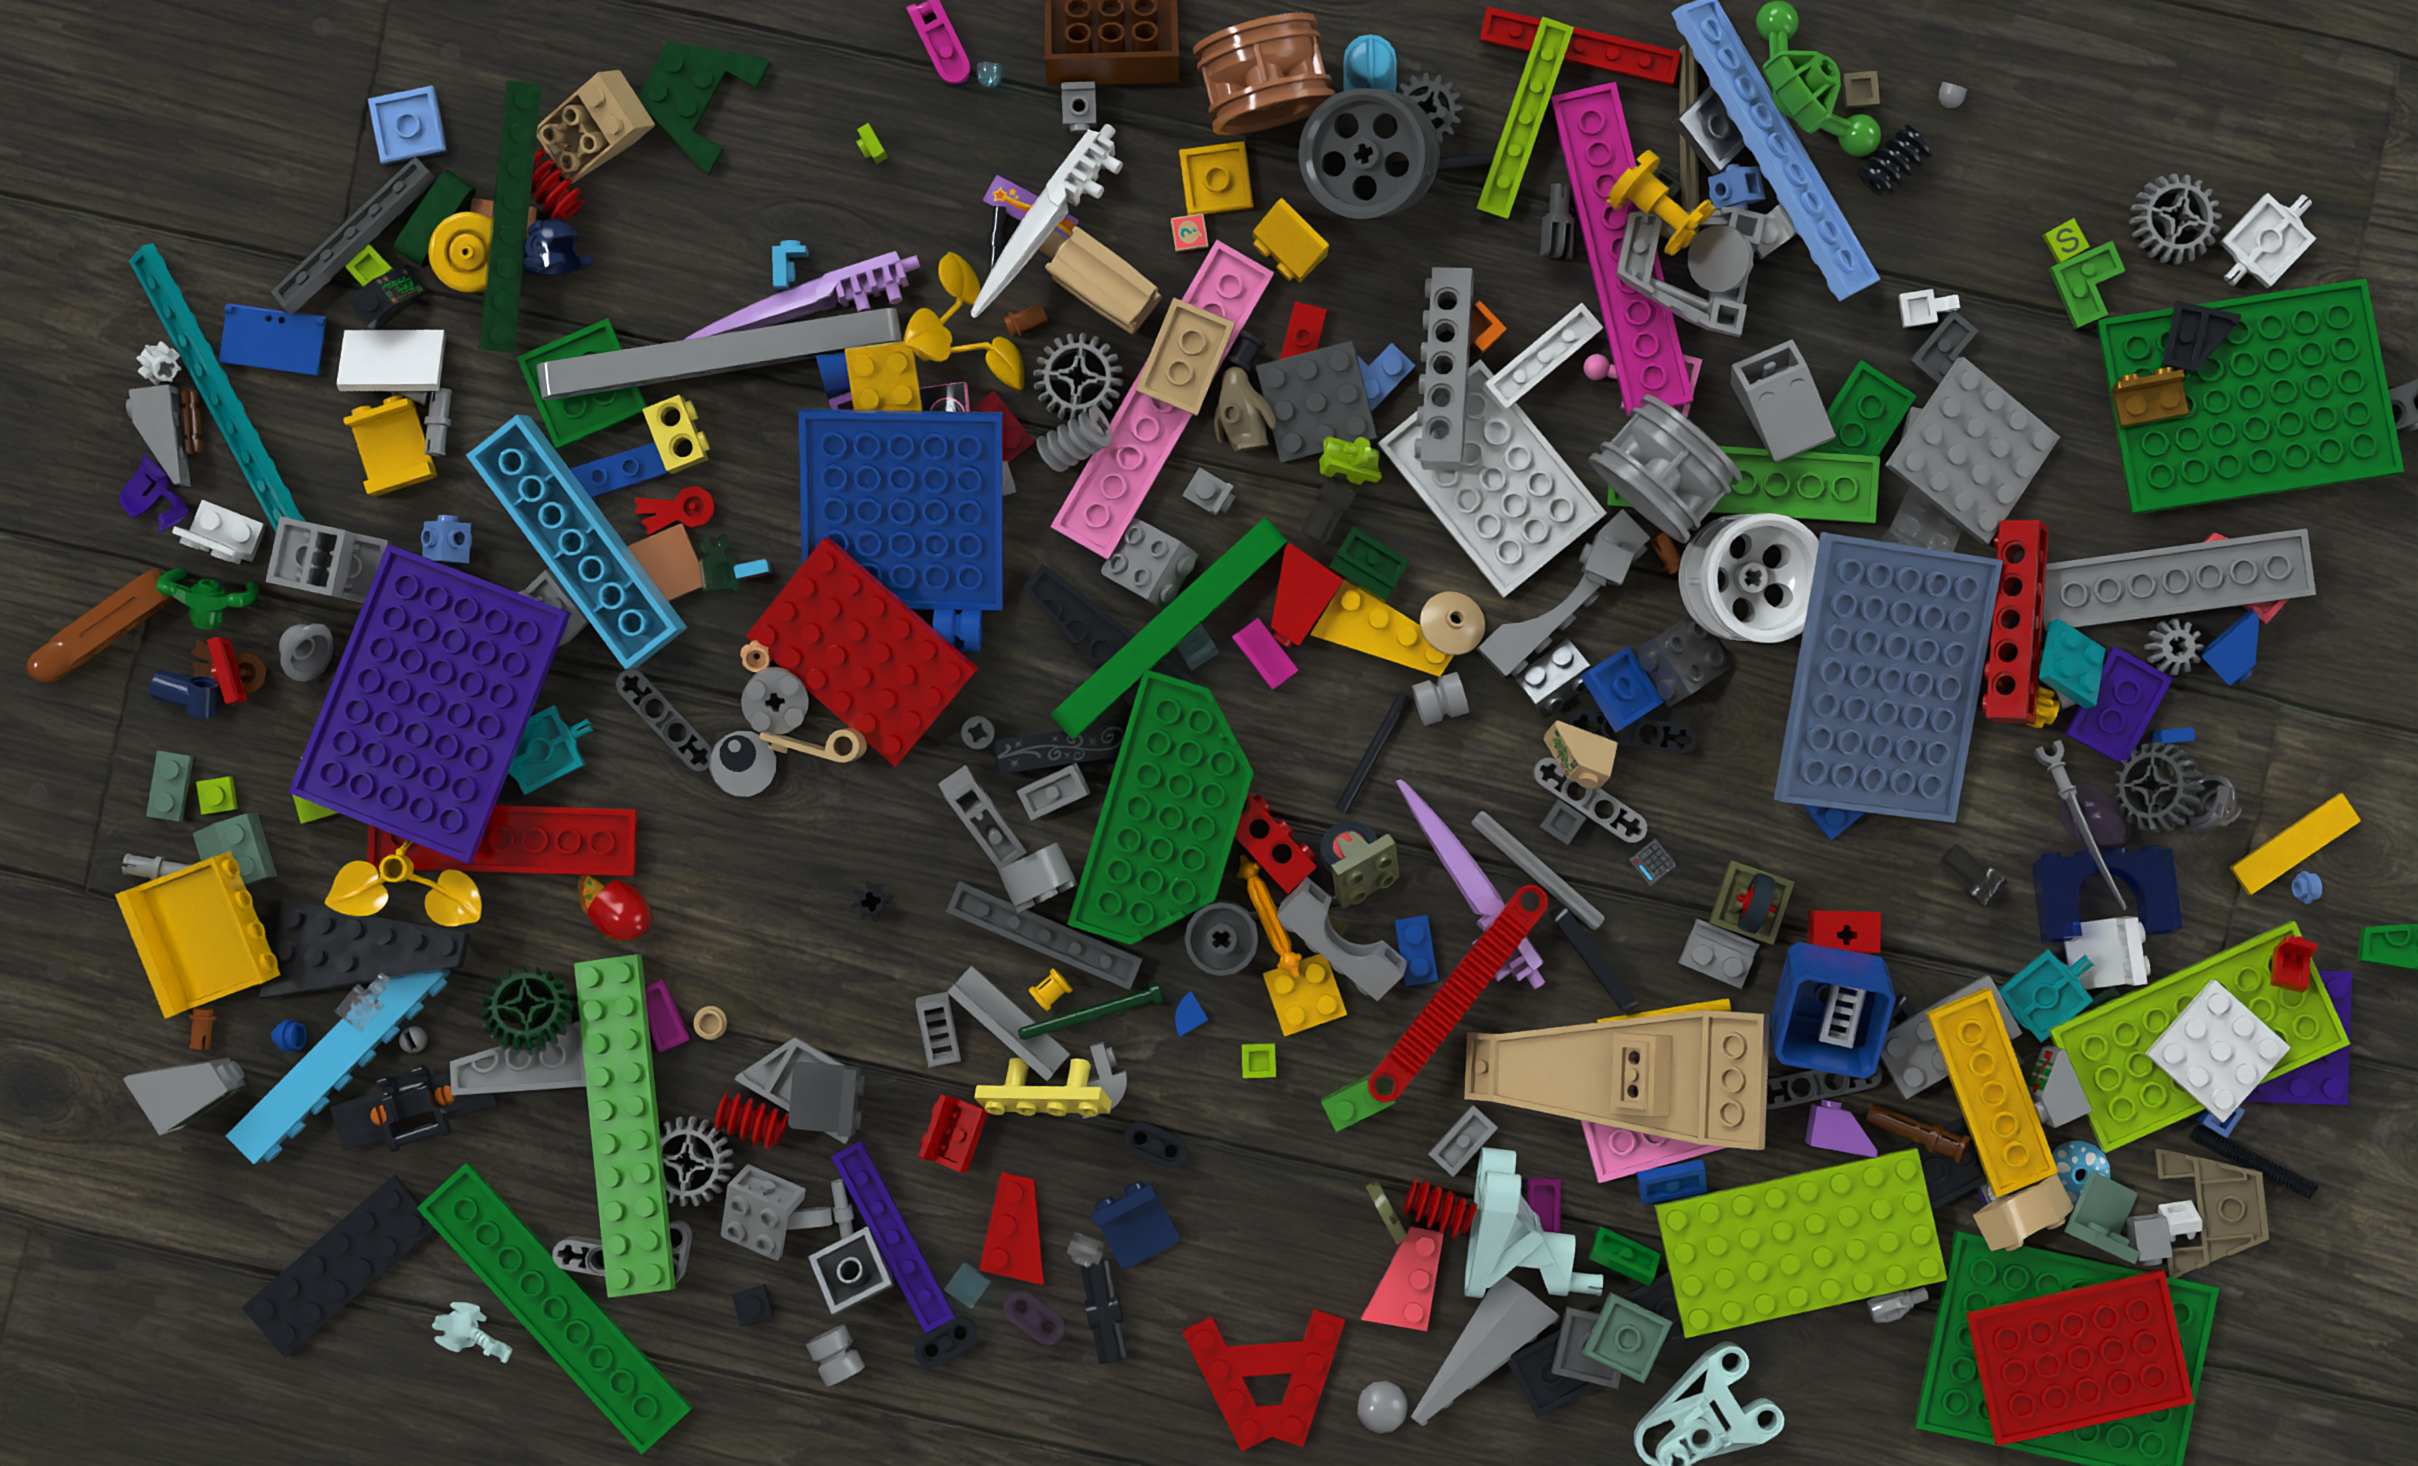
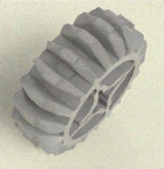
M2171 174L2168 180L2160 176L2156 179L2155 184L2150 182L2144 186L2146 193L2140 192L2136 195L2135 198L2140 204L2131 206L2130 211L2138 216L2130 219L2129 224L2139 228L2132 233V237L2137 238L2141 236L2144 240L2139 243L2138 248L2143 249L2147 246L2151 248L2148 252V257L2153 258L2160 253L2161 263L2168 262L2170 257L2174 264L2181 263L2183 257L2187 262L2195 259V253L2200 256L2206 253L2205 245L2211 246L2214 244L2215 239L2211 234L2218 233L2220 227L2213 222L2221 219L2222 214L2213 212L2212 209L2219 205V201L2213 200L2210 202L2207 197L2212 194V189L2202 192L2200 190L2203 183L2201 180L2191 185L2190 175L2183 176L2180 181L2177 174ZM2176 194L2175 200L2170 203L2169 207L2162 206L2159 209L2153 207L2161 195ZM2189 201L2195 207L2198 216L2190 211ZM2173 213H2176V219L2180 221L2177 225H2175V219L2170 217ZM2152 222L2161 227L2162 237L2156 232ZM2197 230L2195 237L2190 243L2174 244L2181 231Z
M1071 333L1067 334L1069 344L1063 346L1059 338H1056L1054 341L1058 350L1054 352L1051 347L1046 346L1044 351L1050 358L1048 360L1043 357L1037 358V363L1045 367V369L1034 370L1033 374L1035 377L1043 378L1044 381L1036 382L1034 388L1035 390L1046 389V392L1042 393L1038 399L1040 402L1051 399L1052 401L1046 409L1051 413L1059 407L1060 410L1057 417L1060 420L1064 419L1067 411L1071 412L1070 419H1077V413L1085 412L1088 414L1089 409L1093 406L1099 407L1103 405L1106 409L1111 410L1113 406L1107 400V397L1109 396L1113 399H1119L1120 394L1112 389V386H1123V380L1113 378V375L1123 372L1122 367H1111V364L1118 360L1117 354L1105 356L1110 349L1107 343L1100 349H1097L1099 338L1096 336L1092 338L1090 345L1086 344L1085 333L1080 334L1079 343H1074ZM1076 352L1075 360L1071 367L1059 369L1058 371L1053 370L1061 358ZM1086 353L1094 356L1101 362L1106 371V376L1090 372L1086 368ZM1081 362L1080 367L1083 376L1088 379L1085 383L1082 381V385L1078 386L1076 394L1074 381L1068 377L1071 374L1075 375L1074 372L1079 370V363ZM1051 380L1067 384L1071 388L1070 403L1063 401L1055 394L1051 386ZM1104 386L1101 393L1095 399L1080 404L1083 392L1087 388Z
M680 1116L676 1118V1128L670 1121H667L663 1124L667 1134L660 1130L663 1164L675 1168L679 1174V1182H681L680 1185L673 1182L664 1169L665 1188L670 1192L667 1197L668 1203H673L678 1195L680 1196V1206L685 1207L689 1197H691L693 1205L698 1206L701 1203L700 1194L709 1202L713 1199L710 1188L716 1193H721L723 1187L718 1180L728 1182L731 1178L722 1171L723 1169L728 1170L734 1167V1163L724 1161V1157L731 1156L733 1150H722L721 1147L729 1139L726 1136L718 1141L715 1136L720 1130L717 1131L713 1128L711 1132L707 1131L710 1122L708 1119H704L700 1127H697V1117L691 1116L688 1126H686L684 1118ZM686 1134V1139L680 1152L664 1153L666 1145L673 1137ZM696 1136L708 1144L714 1159L699 1152ZM687 1151H689L690 1159L698 1162L697 1165L694 1164L689 1167L690 1171H688L685 1162L677 1160L680 1157H685ZM713 1169L711 1177L704 1185L691 1188V1181L694 1179L696 1170Z

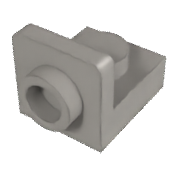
M1200 467L1182 497L1216 517L1220 510L1224 513L1228 511L1236 496L1231 494L1234 488L1233 485L1225 483Z

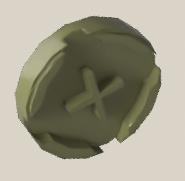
M1378 1180L1365 1185L1395 1243L1398 1245L1407 1240L1408 1236Z

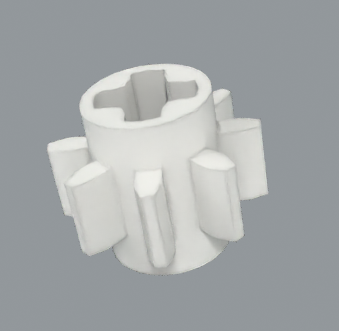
M162 341L158 343V346L145 345L141 355L136 358L143 365L138 372L145 379L149 378L155 385H159L160 381L172 382V378L177 374V371L181 370V367L175 361L180 355L173 348L169 349Z

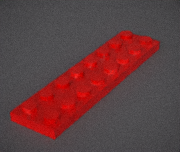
M495 805L472 864L460 861L415 842H412L404 855L412 861L413 870L445 871L451 869L474 872L635 876L638 809ZM368 824L367 862L379 869L381 861L389 855H396V850L407 839Z

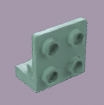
M2092 1171L2064 1232L2135 1264L2140 1252L2128 1247L2130 1240L2120 1236V1233L2136 1200L2137 1192Z

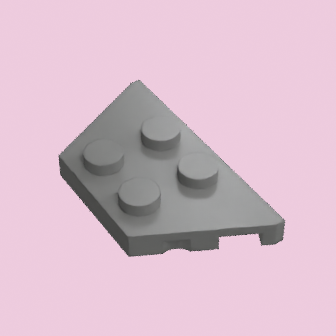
M794 1037L739 1073L734 1080L789 1111L792 1074L795 1063L844 1064L800 1038ZM825 1132L844 1144L849 1140V1137L837 1136L838 1133Z

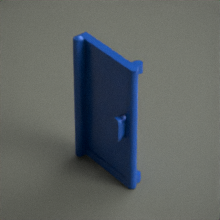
M231 303L225 306L224 311L226 315L219 362L319 377L322 375L320 365L327 317L294 313L291 316L287 311Z

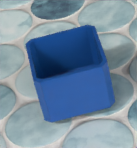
M1802 942L1789 947L1770 1018L1774 1051L1781 1064L1863 1079L1876 1072L1896 1000L1888 965L1883 958ZM1831 984L1866 990L1853 1048L1821 1042L1817 1037L1827 999L1822 998L1819 993L1823 988L1831 987ZM1839 987L1838 993L1856 997L1858 990ZM1836 999L1835 1005L1852 1009L1854 1003ZM1833 1012L1832 1017L1847 1021L1850 1019V1015ZM1830 1025V1030L1846 1032V1027Z

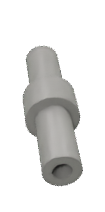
M843 1179L831 1181L835 1203L832 1211L834 1221L839 1224L842 1240L854 1233L851 1221L854 1219L852 1204H848Z

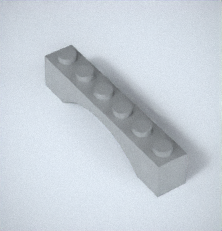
M1623 509L1595 534L1594 540L1596 538L1603 540L1605 535L1623 543L1621 548L1635 553L1632 559L1633 562L1648 550L1645 543L1650 537ZM1584 573L1578 586L1566 600L1552 611L1524 622L1502 624L1476 650L1503 678L1509 673L1515 677L1529 664L1525 658L1533 650L1539 654L1552 642L1549 635L1557 627L1563 631L1576 619L1573 612L1581 604L1587 608L1600 596V593L1597 591L1600 585L1586 579L1588 574Z

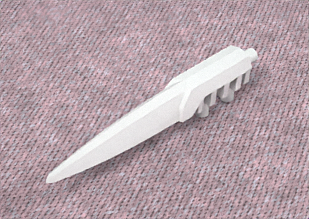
M1105 124L1100 132L1088 129L1046 184V188L1015 230L989 274L971 310L973 318H976L1005 289L1031 259L1057 224L1062 222L1068 214L1067 202L1077 207L1082 193H1088L1097 199L1101 197L1104 187L1096 183V180L1099 178L1098 172L1101 168L1104 170L1106 168L1115 174L1120 172L1123 163L1114 158V142L1110 139L1116 131L1112 126Z

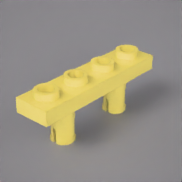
M1011 1058L1009 1060L1005 1085H977L974 1096L978 1103L985 1108L984 1110L993 1115H1003L1004 1112H1017L1022 1115L1031 1116L1035 1112H1041L1054 1116H1064L1066 1113H1079L1083 1116L1094 1117L1097 1113L1110 1114L1112 1104L1111 1099L1101 1087H1087L1091 1064L1084 1059L1071 1060L1067 1085L1060 1087L1025 1086L1029 1065L1021 1058Z

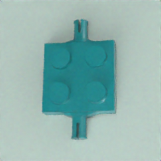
M554 705L530 717L508 772L517 780L524 795H528L586 765L578 750L576 739L594 731L593 727L589 725L591 723L587 718L570 727L563 721L557 707Z
M2047 948L1997 990L2008 1004L2017 1025L2021 1024L2023 1027L2031 1030L2042 1043L2050 1036L2047 1029L2072 1019L2094 1001L2092 996L2081 985L2079 976L2094 966V964L2084 954L2083 957L2069 967Z

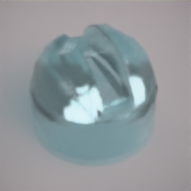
M992 62L977 63L976 74L979 82L986 87L997 86L1003 76V64Z

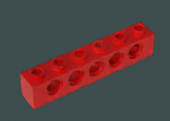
M2040 520L2000 521L1999 531L1994 536L1995 549L1998 551L1997 559L2003 560L1993 613V624L1988 640V647L1991 648L1990 661H1987L1985 665L1988 694L1984 695L1982 702L1986 718L1994 723L2035 724L2049 535V527ZM2020 550H2025L2023 560L2014 564V555ZM2022 582L2021 592L2016 596H2011L2012 587L2016 583ZM2015 615H2020L2018 626L2009 629L2010 619ZM2012 648H2017V657L2013 661L2007 662L2006 655L2008 651ZM2015 680L2014 691L2009 695H2005V685L2009 681Z
M1248 792L1246 798L1247 806L1241 814L1235 837L1288 894L1317 868L1312 862L1317 856L1305 843L1298 847L1290 838L1294 831L1282 818L1277 822L1274 821L1267 813L1272 809L1271 806L1259 794L1253 798ZM1256 819H1263L1269 825V832L1264 838H1254L1250 833V825ZM1278 844H1286L1291 849V858L1285 863H1278L1273 859L1272 851Z

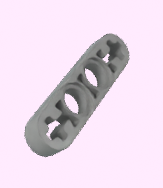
M1543 758L1535 764L1533 777L1540 786L1621 840L1638 842L1645 837L1647 832L1645 819L1602 789L1585 788L1584 797L1574 801L1567 794L1568 785L1574 781L1566 779L1562 783L1559 792L1554 788L1559 784L1557 781L1551 778L1546 781L1541 779L1543 777V772L1540 771L1541 766L1548 767L1551 764L1555 766L1553 772L1563 778L1564 772L1556 759ZM1600 800H1607L1613 806L1612 815L1607 819H1601L1595 813V805ZM1620 808L1625 811L1621 818L1628 822H1632L1634 819L1638 821L1636 825L1640 830L1638 834L1632 833L1628 837L1625 835L1627 829L1622 824L1616 823L1615 829L1610 826L1618 817Z

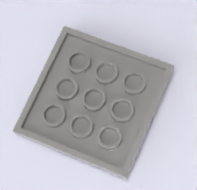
M1959 357L1885 466L1981 544H1989L2000 527V521L2006 519L2060 436L1965 357Z

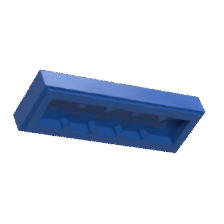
M655 442L570 469L591 498L669 474L665 469Z

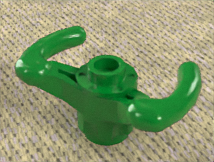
M177 568L162 574L156 582V590L159 593L172 596L190 607L189 617H191L192 625L203 630L217 629L220 623L223 622L225 608H242L250 605L258 598L260 593L258 584L255 581L247 582V591L245 593L225 594V589L219 586V583L215 580H200L198 584L193 585L191 588L174 583L186 578L187 573L183 568Z

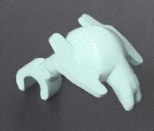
M452 1302L450 1306L455 1311L449 1315L444 1314L435 1317L432 1327L436 1330H443L445 1333L444 1336H436L434 1339L441 1346L448 1350L459 1352L462 1348L472 1347L477 1343L485 1349L483 1353L486 1356L493 1354L498 1356L501 1362L507 1363L512 1348L503 1342L494 1340L478 1329L477 1320L485 1322L487 1319L480 1312L478 1305L467 1302Z

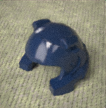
M554 218L543 222L542 220H537L528 227L529 235L525 242L526 257L524 258L523 266L529 274L568 275L577 270H584L593 264L592 257L577 255L575 244L579 235L563 219Z

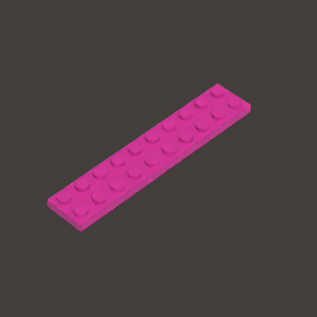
M1616 82L1551 96L1552 111L1627 418L1631 417L1630 411L1633 407L1642 408L1640 399L1645 394L1660 399L1670 407L1690 404L1694 400L1672 312L1631 288L1616 276L1628 215L1630 212L1642 211L1632 201L1619 211H1616L1606 203V200L1610 199L1608 197L1609 192L1628 168L1632 169L1636 166ZM1656 249L1651 277L1665 283Z

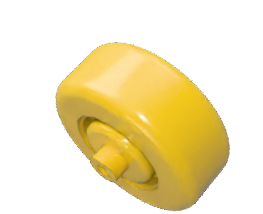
M475 212L456 213L444 219L434 230L429 242V260L436 276L448 287L466 293L484 292L491 217Z

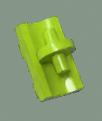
M1328 436L1323 441L1324 454L1319 459L1322 475L1332 477L1337 472L1346 474V478L1351 483L1361 485L1365 480L1377 483L1382 478L1378 468L1379 450L1372 449L1367 438L1358 437L1354 443Z

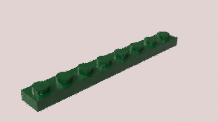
M511 80L506 81L478 349L514 353L542 85Z

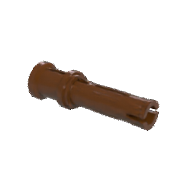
M1875 1103L1871 1106L1866 1119L1867 1124L1924 1145L1928 1153H1940L1954 1159V1163L1958 1165L1962 1163L1971 1137L1967 1135L1960 1137L1945 1131L1942 1125L1938 1124L1931 1127L1885 1109Z

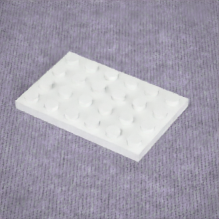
M1480 359L1469 368L1463 471L1422 469L1420 459H1415L1416 439H1422V427L1417 426V411L1378 442L1377 445L1502 598H1504L1607 513L1515 402L1503 412L1482 388L1494 375ZM1440 395L1434 400L1433 404L1438 407H1444L1449 404L1451 398L1446 395ZM1439 427L1432 432L1431 436L1435 439H1443L1448 435L1449 430Z

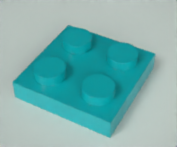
M2059 618L2053 620L2048 624L2039 680L2085 709L2094 707L2097 703L2106 649Z

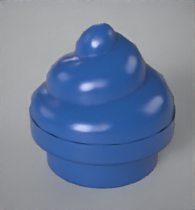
M287 1019L272 1030L271 1037L279 1050L293 1053L304 1047L307 1040V1030L297 1020Z

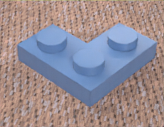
M1393 343L1370 366L1358 357L1371 412L1416 366Z

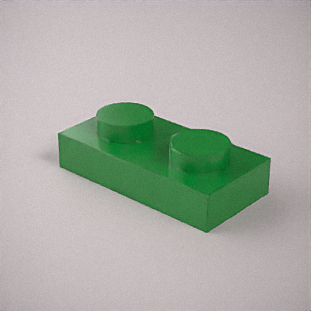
M1600 1226L1595 1234L1588 1259L1650 1286L1655 1278L1661 1254Z

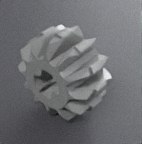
M2171 619L2169 625L2164 621L2157 623L2158 632L2149 631L2148 633L2149 638L2154 643L2145 644L2144 646L2145 650H2153L2154 652L2153 655L2148 657L2147 661L2153 663L2159 660L2157 670L2164 672L2168 668V672L2172 676L2178 675L2179 670H2182L2184 673L2190 672V662L2196 664L2201 660L2194 653L2204 649L2203 644H2195L2194 641L2201 636V633L2196 631L2189 634L2192 624L2184 622L2180 626L2178 619ZM2177 641L2175 647L2179 649L2177 653H2171L2173 647L2169 645L2170 642Z

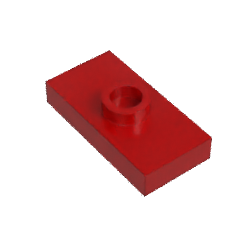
M1295 301L1280 359L1317 350L1327 309Z
M224 637L208 639L207 642L214 663L211 666L212 676L215 682L220 684L225 704L238 705L247 702V695L231 640Z

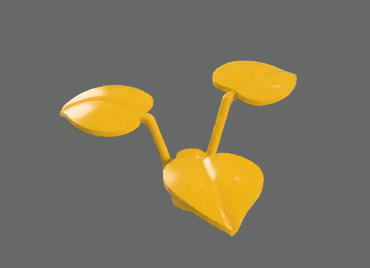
M948 252L940 260L938 271L942 285L950 295L957 297L956 302L940 319L930 309L921 308L917 310L908 323L903 346L913 349L915 354L923 361L931 359L936 362L945 361L952 353L985 349L988 351L985 357L986 362L996 377L1019 392L1023 391L1025 385L1023 360L1018 349L1006 338L996 337L993 339L992 345L989 342L950 347L952 335L942 325L963 305L964 301L969 305L975 304L980 294V284L971 266L957 254Z
M406 840L396 850V855H389L381 861L379 867L380 878L378 869L369 862L353 861L345 865L337 874L331 891L325 900V904L328 907L342 914L368 916L379 912L388 902L389 893L382 883L386 881L403 882L409 879L410 881L433 888L425 897V909L428 916L440 925L458 926L478 922L482 913V900L479 890L467 874L458 870H445L440 874L436 883L413 873V863L404 855L405 851L412 844L410 840Z

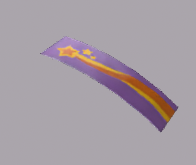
M996 175L982 201L992 206L1006 207L1007 214L1022 221L1038 196ZM1067 214L1062 222L1057 224L1054 231L1068 239L1079 220Z

